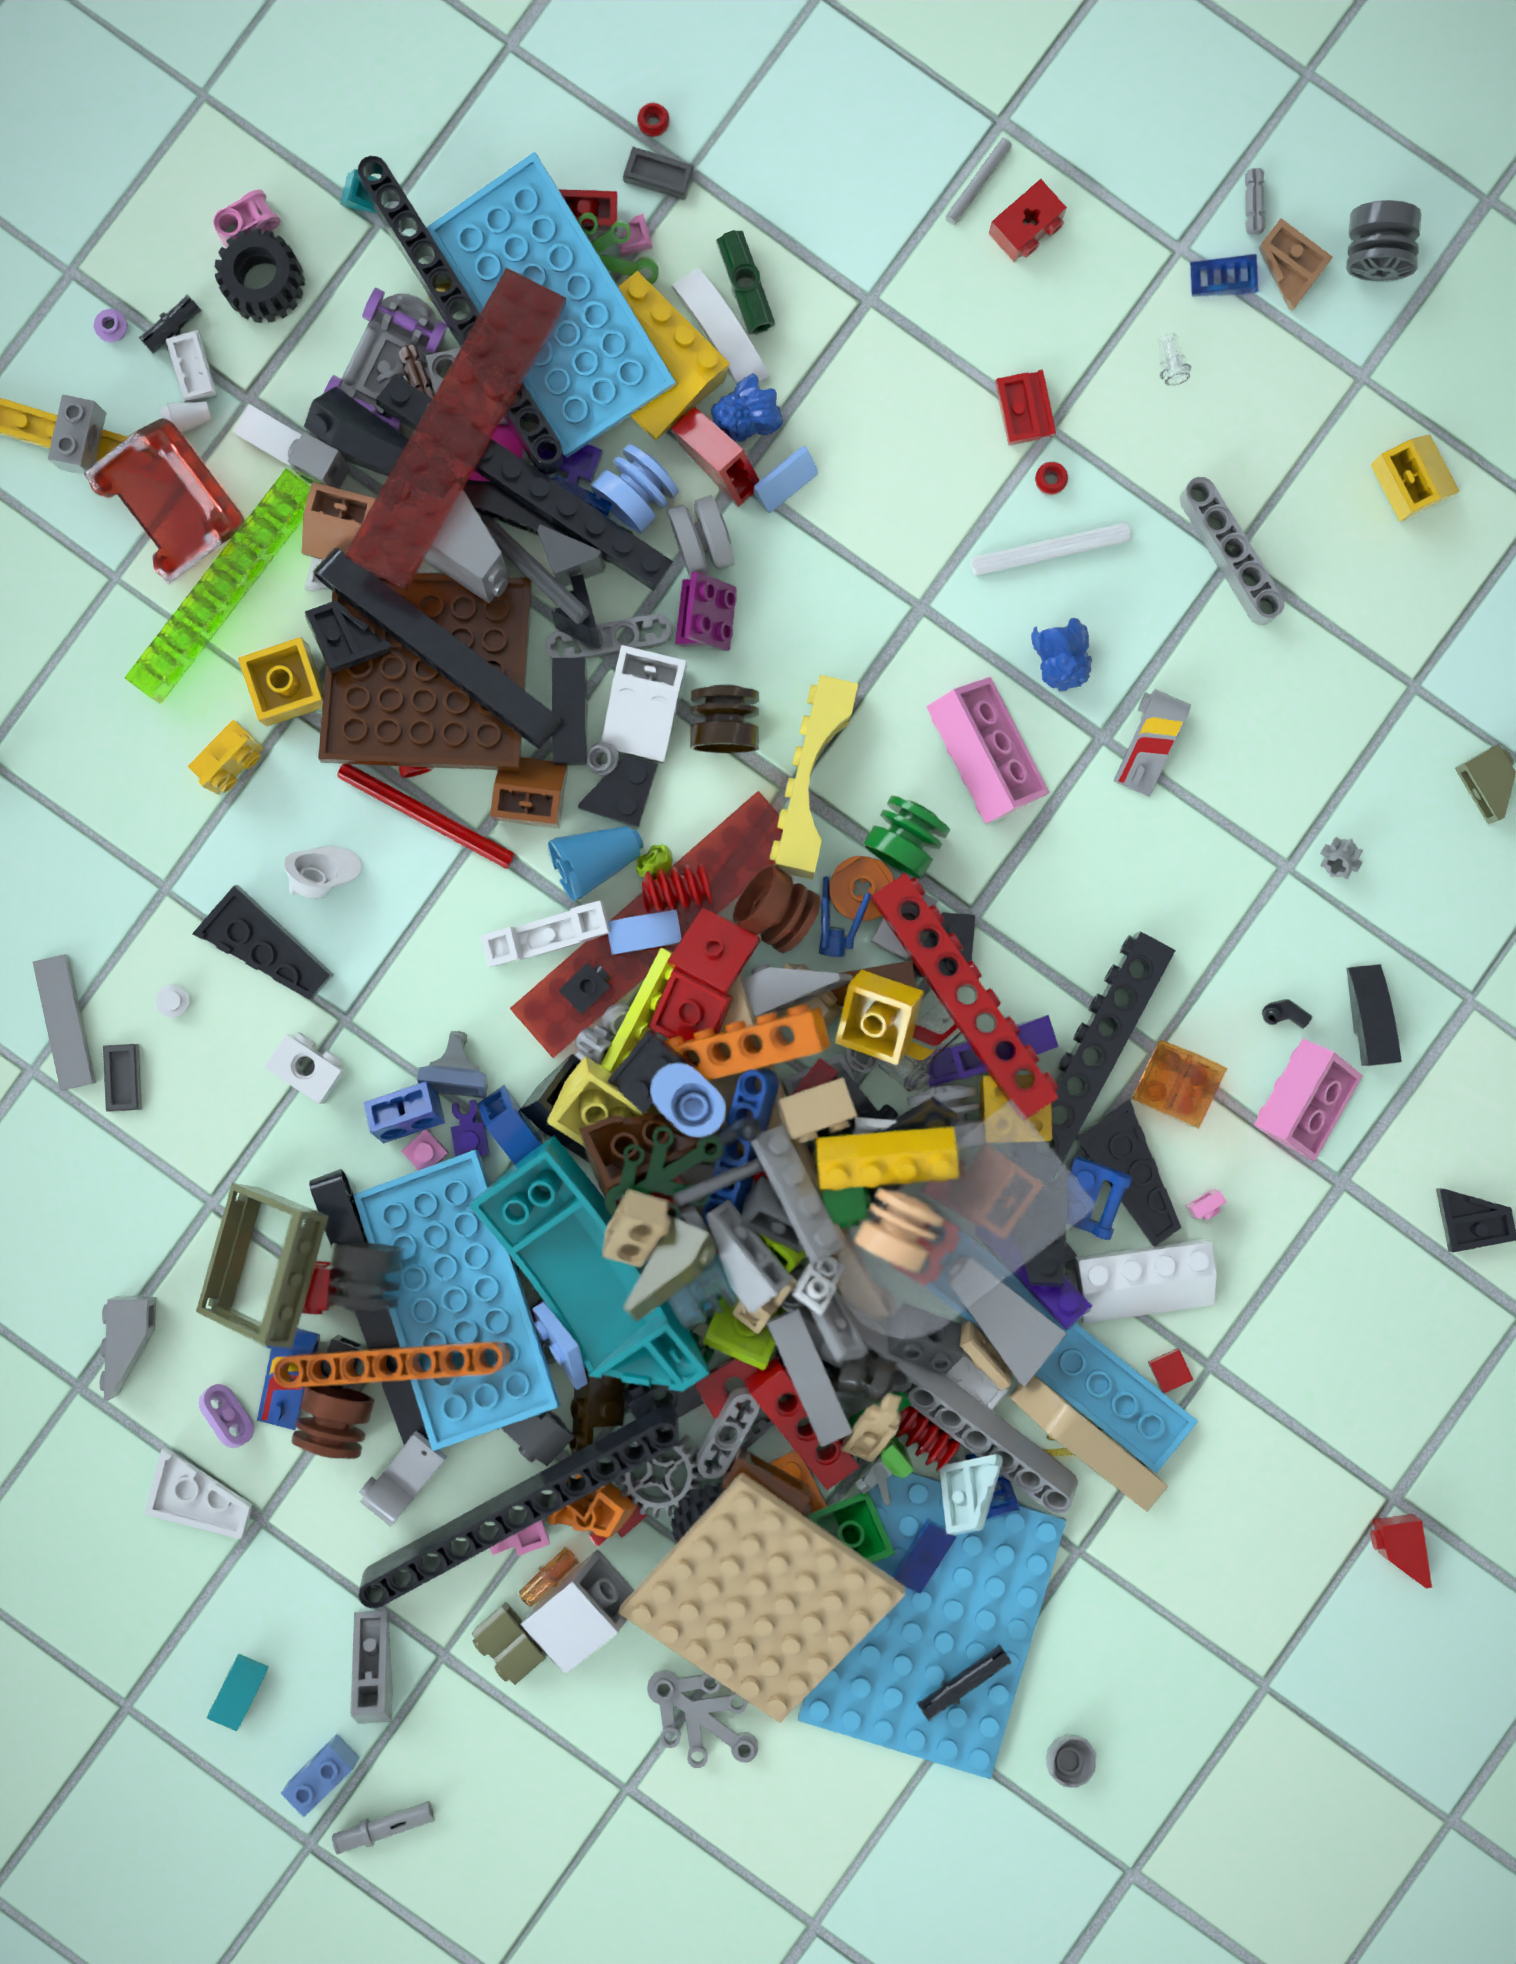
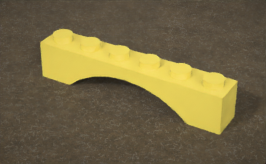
M820 675L818 685L811 684L807 703L813 706L810 716H803L799 733L805 735L803 747L796 746L792 762L793 766L798 767L796 778L789 777L785 797L791 799L788 810L781 809L777 828L783 829L781 841L774 840L770 860L776 861L775 866L787 874L813 880L822 840L814 825L810 811L808 791L810 776L823 748L839 731L849 725L858 683Z

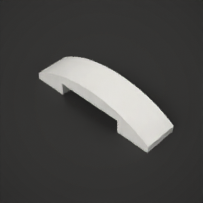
M700 268L672 285L689 314L692 313L713 347L730 363L727 372L735 384L752 373L758 376L759 384L770 378L764 363L739 321Z
M599 900L571 908L568 912L524 925L507 927L483 934L481 939L488 967H494L571 947L610 933L603 901Z

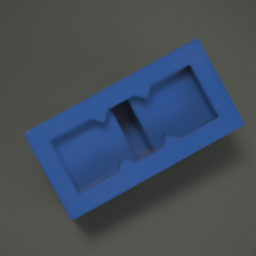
M426 1081L363 1102L369 1131L383 1144L445 1123L439 1093Z

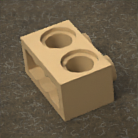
M628 1190L605 1229L602 1257L641 1268L648 1255H653L658 1245L659 1237H664L668 1232L670 1226V1216H666L668 1201Z

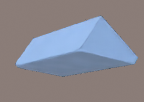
M802 446L754 485V497L767 512H773L818 474V469L808 449Z

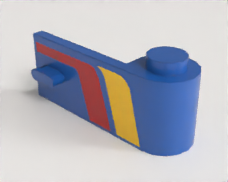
M297 1328L292 1348L266 1346L271 1349L257 1421L296 1430L295 1423L300 1415V1404L305 1387H282L274 1378V1367L280 1359L288 1356L317 1353L320 1334ZM291 1362L288 1369L289 1374L292 1378L297 1379L299 1369L295 1363Z

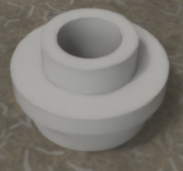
M596 743L587 753V765L597 775H609L618 766V752L609 743ZM606 753L608 761L605 765H602L600 763V756Z

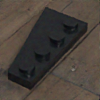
M1127 1100L1075 1139L1091 1161L1126 1173L1133 1178L1130 1188L1125 1189L1121 1203L1151 1245L1156 1247L1182 1227L1168 1192L1162 1183L1158 1167L1154 1158H1152L1145 1135L1134 1113L1135 1110L1131 1100ZM1105 1180L1109 1187L1112 1188L1113 1183Z

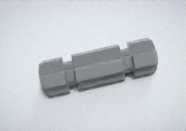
M1262 168L1248 169L1245 174V186L1247 187V190H1245L1246 232L1249 235L1261 234L1265 229V217L1263 216V213H1265V187L1262 186L1264 182V170Z

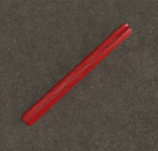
M342 764L338 770L337 777L486 859L505 869H508L515 857L513 852L351 764Z

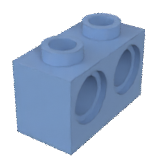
M336 1734L287 1782L280 1794L304 1818L354 1769L360 1757Z

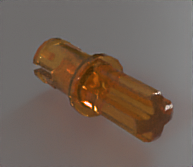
M564 1546L544 1567L541 1565L538 1568L540 1572L519 1591V1597L529 1607L533 1606L553 1586L557 1588L559 1586L558 1581L577 1565L579 1560Z

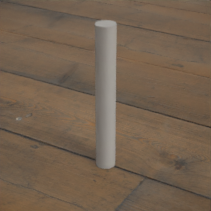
M1002 137L945 216L948 222L955 225L1012 147V143L1008 139Z

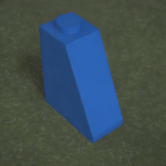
M505 1085L477 1103L485 1128L514 1165L544 1143V1140L533 1124L520 1111L521 1107Z

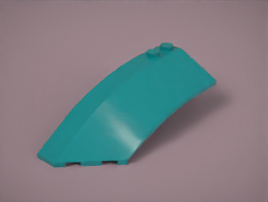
M552 1136L526 1155L469 1203L470 1208L513 1258L548 1308L578 1344L582 1362L589 1372L588 1376L602 1378V1375L622 1378L621 1382L649 1386V1383L669 1386V1390L683 1392L709 1374L710 1370L671 1297L640 1321L632 1319L623 1309L649 1261L646 1259L640 1268L602 1257L605 1229L613 1216L606 1208L603 1195L555 1136Z

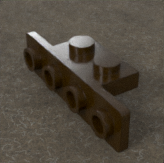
M583 1364L588 1384L578 1390L574 1388V1399L570 1406L573 1417L572 1434L574 1435V1438L569 1443L571 1455L593 1443L594 1427L623 1426L624 1398L621 1392L625 1390V1382H621L622 1378L602 1375V1378L588 1376L589 1372Z

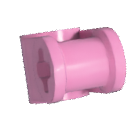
M253 190L244 195L240 200L220 209L215 214L213 225L225 247L229 246L226 240L230 237L236 240L239 238L238 232L244 230L248 235L251 234V229L259 228L261 234H264L265 230L273 231L279 226L281 219L278 214L272 212L265 201L266 194L263 190ZM229 225H238L234 232H224Z

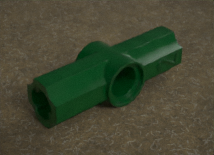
M743 230L729 231L716 239V243L731 283L732 294L737 300L748 334L757 335L775 326V321L760 281V272L754 264ZM742 278H750L754 281L750 287H741L737 282Z

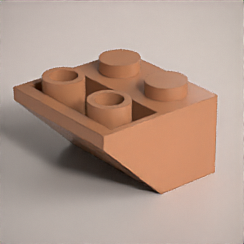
M312 482L303 513L302 554L323 560L334 547H337L367 569L376 536L375 525L370 518L371 506L377 503L378 500L373 497Z

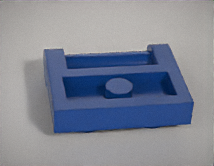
M1076 1156L1066 1186H1068L1067 1224L1090 1232L1098 1238L1111 1240L1114 1232L1112 1228L1125 1189L1130 1188L1133 1178L1126 1173ZM1105 1179L1113 1183L1101 1219L1098 1222L1090 1219Z

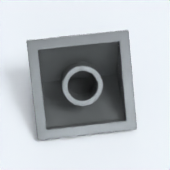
M539 524L537 532L554 576L564 587L572 584L570 579L572 576L583 574L584 579H587L604 571L606 566L600 550Z

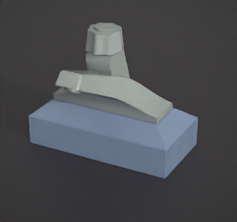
M451 1031L443 1056L438 1060L430 1062L427 1066L419 1067L418 1084L426 1081L438 1093L486 1098L488 1089L486 1075L480 1071L479 1067L472 1064L465 1055L464 1046L467 1043V1034L465 1032Z

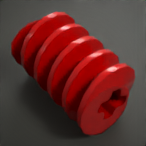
M702 863L698 864L696 874H693L690 866L686 865L682 876H680L676 867H672L669 878L666 877L663 869H659L657 879L655 880L649 871H645L644 880L641 883L646 914L649 913L651 903L654 904L658 912L662 911L664 901L667 902L671 910H674L678 899L684 908H688L691 897H693L697 906H701L703 897L706 895L710 904H712L708 872Z
M911 1405L898 1413L901 1415L895 1437L898 1439L907 1434L908 1439L905 1446L908 1448L915 1443L918 1444L915 1456L918 1457L926 1452L928 1456L924 1464L928 1466L936 1461L938 1465L935 1471L940 1470L957 1452L960 1443L953 1437L949 1439L950 1435L942 1429L939 1430L940 1427L931 1420L929 1421L927 1417Z

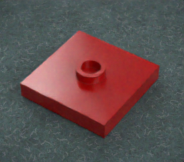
M702 907L669 958L668 964L670 967L727 996L761 940L759 936Z
M673 968L648 1028L668 1039L682 1036L683 1041L694 1039V1033L713 1028L714 1033H718L734 997L729 994L725 996Z

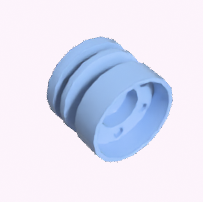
M628 444L622 450L627 460L620 456L614 459V464L621 475L618 476L609 470H604L590 487L596 497L619 520L638 534H643L656 519V515L649 506V503L651 502L660 508H666L668 501L664 495L674 499L678 495L679 489L659 462L634 445Z

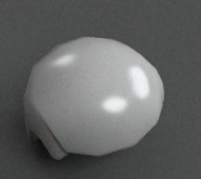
M1065 1734L1054 1739L1048 1747L1045 1758L1046 1766L1051 1777L1059 1785L1077 1788L1089 1782L1094 1774L1097 1754L1087 1739L1078 1735Z

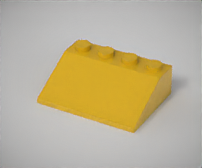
M636 271L618 287L677 382L676 386L631 415L656 441L673 427L682 416L686 415L694 406L696 407L725 381L730 363Z

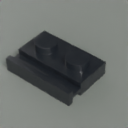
M653 1030L645 1034L608 1080L643 1114L654 1104L651 1095V1085L657 1072L666 1065L675 1063L688 1064L668 1043L658 1038Z

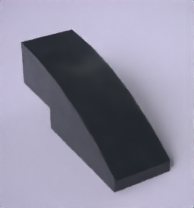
M552 658V712L562 721L560 727L552 735L554 765H587L588 703L586 658Z
M1381 964L1346 968L1354 1033H1358L1361 1066L1402 1062L1395 1016Z

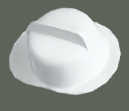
M324 846L292 852L285 857L283 864L286 873L289 875L290 893L293 895L300 894L310 899L323 898L330 893L334 886L355 880L360 875L362 868L361 861L354 852L338 846Z

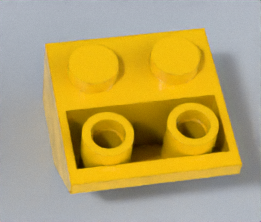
M1430 434L1410 439L1380 454L1370 464L1399 522L1460 492Z

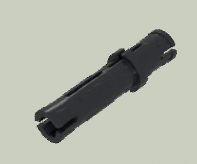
M999 1644L995 1649L951 1680L947 1681L945 1679L940 1682L941 1687L923 1700L918 1701L917 1705L922 1709V1713L930 1722L932 1718L952 1704L955 1706L960 1704V1699L1012 1662Z

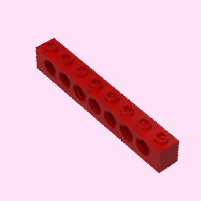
M904 873L874 893L871 901L1021 1121H1024L1059 1098L1055 1093L1059 1088L1048 1072L1043 1074L1036 1065L1039 1058L1029 1044L1023 1046L1017 1037L1020 1030L1010 1016L1004 1018L998 1009L1001 1002L991 988L985 990L978 980L982 975L972 960L966 962L959 952L963 947L954 933L949 935L946 933L941 925L944 922L941 913L934 905L930 907L927 905L922 897L925 891L915 877L910 879ZM905 904H912L917 907L919 916L915 920H906L901 915L900 908ZM926 931L934 933L938 940L937 945L933 948L924 947L919 940L921 933ZM943 959L952 960L956 965V973L952 976L943 975L938 968L939 962ZM959 988H971L975 993V1001L972 1004L962 1003L957 996ZM985 1014L993 1019L994 1028L991 1032H982L977 1027L976 1021L978 1016ZM1005 1042L1012 1047L1013 1056L1010 1060L1004 1061L997 1056L996 1046L998 1043ZM1019 1070L1027 1071L1032 1077V1084L1028 1089L1018 1087L1015 1082V1075Z

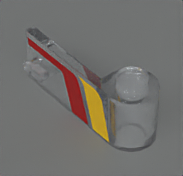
M939 1001L916 1021L910 1048L899 1064L895 1065L880 1059L878 1066L906 1091L921 1090L930 1079L928 1074L930 1062L962 1033Z

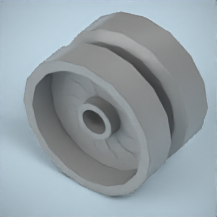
M712 495L695 500L694 510L698 522L694 523L689 509L683 504L667 510L672 530L690 579L692 572H701L707 575L708 565L704 554L707 552L714 567L718 570L735 565L729 533Z

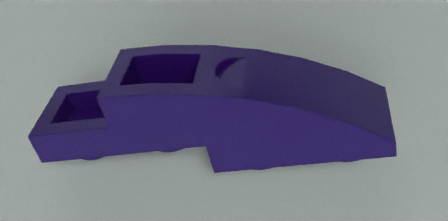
M1049 1015L1016 1024L1020 1030L1017 1037L1023 1046L1029 1044L1037 1055L1059 1047ZM967 1041L937 1049L926 1059L921 1060L930 1087L987 1072ZM1001 1042L996 1046V1054L1001 1060L1008 1061L1013 1056V1049L1008 1043Z

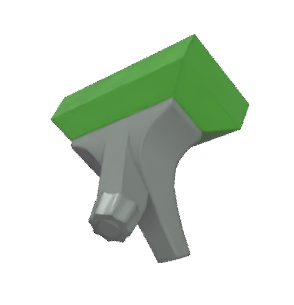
M895 1435L870 1464L864 1476L855 1483L863 1494L872 1490L878 1483L885 1506H891L887 1478L894 1474L904 1479L914 1471L907 1448Z

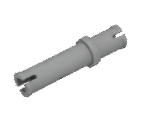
M427 1801L372 1821L367 1818L361 1820L360 1825L334 1833L332 1835V1844L335 1853L338 1855L363 1845L368 1848L374 1846L375 1841L434 1822L435 1815L431 1802Z

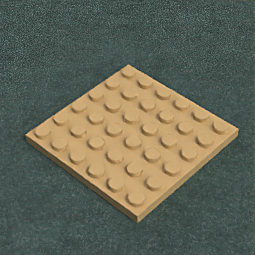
M741 1473L620 1605L619 1614L781 1723L905 1596V1586Z

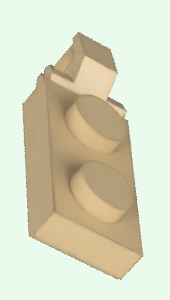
M888 1393L882 1399L879 1407L872 1404L870 1408H867L851 1429L852 1434L844 1438L841 1451L873 1462L898 1431L901 1415L898 1414L897 1410L901 1398Z

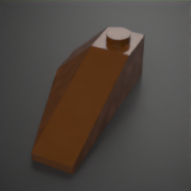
M654 1112L644 1113L642 1116L622 1118V1115L610 1116L583 1127L579 1131L592 1172L605 1199L608 1191L620 1184L625 1164L624 1150L628 1145L638 1144L644 1150V1159L637 1165L633 1185L635 1186L647 1177L655 1144L653 1133L658 1127L667 1126L674 1135L672 1144L667 1148L663 1168L696 1149L700 1137L688 1136L680 1131L663 1114L654 1115ZM723 1121L719 1129L713 1133L718 1135V1132L726 1127L725 1122ZM662 1130L658 1132L657 1140L659 1142L666 1143L669 1141L670 1134L667 1131ZM708 1142L704 1146V1151L706 1152L717 1145L714 1142ZM633 1148L628 1151L627 1156L630 1160L636 1161L640 1158L641 1153L638 1149Z

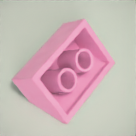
M1302 1038L1298 1047L1292 1052L1290 1061L1282 1076L1275 1082L1274 1090L1268 1101L1260 1109L1254 1126L1273 1139L1315 1162L1363 1075L1335 1052Z

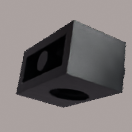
M630 1383L627 1389L621 1392L635 1420L659 1407L673 1409L677 1413L678 1418L704 1404L694 1384L681 1392L669 1390V1386L649 1383V1386ZM667 1391L664 1398L660 1400L654 1399L658 1392Z

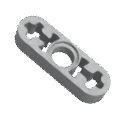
M746 1387L737 1388L731 1392L697 1453L698 1470L707 1479H717L725 1474L759 1413L760 1406L750 1395ZM748 1399L750 1408L743 1407L739 1413L737 1402L743 1403ZM738 1413H739L740 1421H741L742 1423H740L739 1420L736 1419V1416H737ZM732 1426L737 1429V1434L733 1439L726 1441L719 1438V1431L723 1427ZM716 1445L720 1448L717 1453L719 1464L712 1463L710 1467H707L706 1459L712 1460L717 1452Z

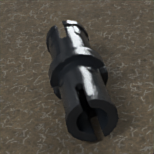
M186 294L166 314L162 312L159 315L160 319L138 338L154 354L166 342V339L171 338L173 335H180L182 333L180 329L202 310Z

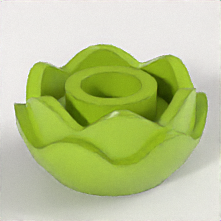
M663 844L651 846L648 854L638 857L637 865L635 866L636 872L641 878H644L645 871H649L653 879H657L659 869H663L666 874L672 867V852Z

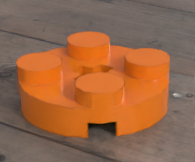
M853 856L841 862L834 870L829 882V896L834 908L843 917L854 921L860 904L863 901L864 897L861 894L856 896L853 893L856 889L855 882L857 880H860L861 883L869 882L871 887L867 891L871 893V897L874 893L894 881L891 871L880 860L866 856ZM871 899L862 921H872L881 916Z

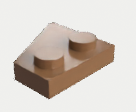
M1280 218L1258 248L1291 311L1295 309L1333 258L1332 255L1282 218Z

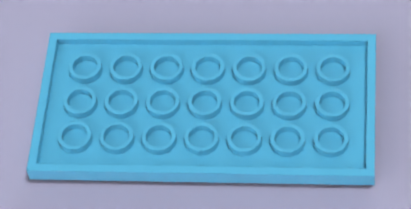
M535 152L426 227L562 446V452L567 458L677 385L674 377Z
M479 1150L470 1151L353 1194L400 1347L501 1341L510 1350V1362L503 1370L495 1373L411 1379L432 1451L561 1407L516 1265L509 1253L469 1206L471 1201L490 1186ZM489 1348L485 1353V1359L489 1365L496 1366L499 1358L495 1350ZM455 1351L452 1355V1361L456 1367L463 1368L465 1364L464 1355L459 1351ZM426 1353L421 1354L419 1358L420 1366L428 1371L432 1363L431 1358Z

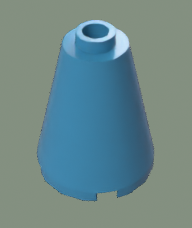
M629 826L556 837L547 843L554 870L558 869L562 877L559 881L571 901L583 898L640 857V849L644 847L639 832L637 830L632 831Z

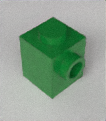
M820 1186L818 1187L819 1197L833 1224L839 1223V1227L847 1228L859 1225V1220L868 1219L867 1209L871 1206V1196L868 1188L863 1189V1186L846 1187L841 1190H820Z

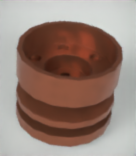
M770 864L758 871L745 886L735 905L733 921L755 935L760 934L761 941L771 945L772 948L783 954L796 947L809 932L819 913L820 896L811 890H807V887L801 883L793 884V879L790 875Z
M326 1385L307 1386L304 1388L300 1408L313 1415V1417H300L296 1420L295 1425L300 1430L293 1432L291 1442L300 1449L322 1457L359 1458L363 1447L357 1442L364 1441L366 1434L364 1431L353 1426V1424H367L370 1421L375 1400L363 1392L343 1387L342 1390H336Z

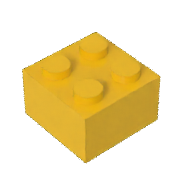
M302 637L238 657L258 721L268 727L322 709L324 688L310 646Z
M861 970L848 985L835 1043L898 1065L910 1048L924 991Z

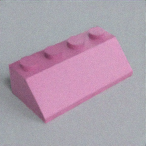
M991 677L953 689L926 706L931 715L932 722L938 729L946 745L947 752L952 757L961 775V779L965 786H967L976 804V809L982 816L985 824L1002 818L1050 793Z

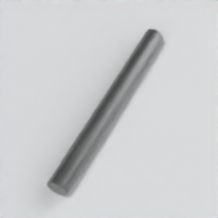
M793 1144V1146H794V1148H795V1150H796V1152H797V1154H798V1150H797L796 1146ZM759 1158L673 1194L674 1202L678 1207L764 1171V1168Z

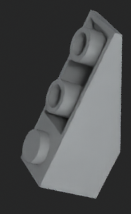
M115 1296L107 1299V1304L103 1306L102 1322L106 1324V1337L101 1342V1356L105 1358V1371H102L100 1375L99 1386L100 1390L104 1391V1401H109L120 1394L155 1332L156 1297Z

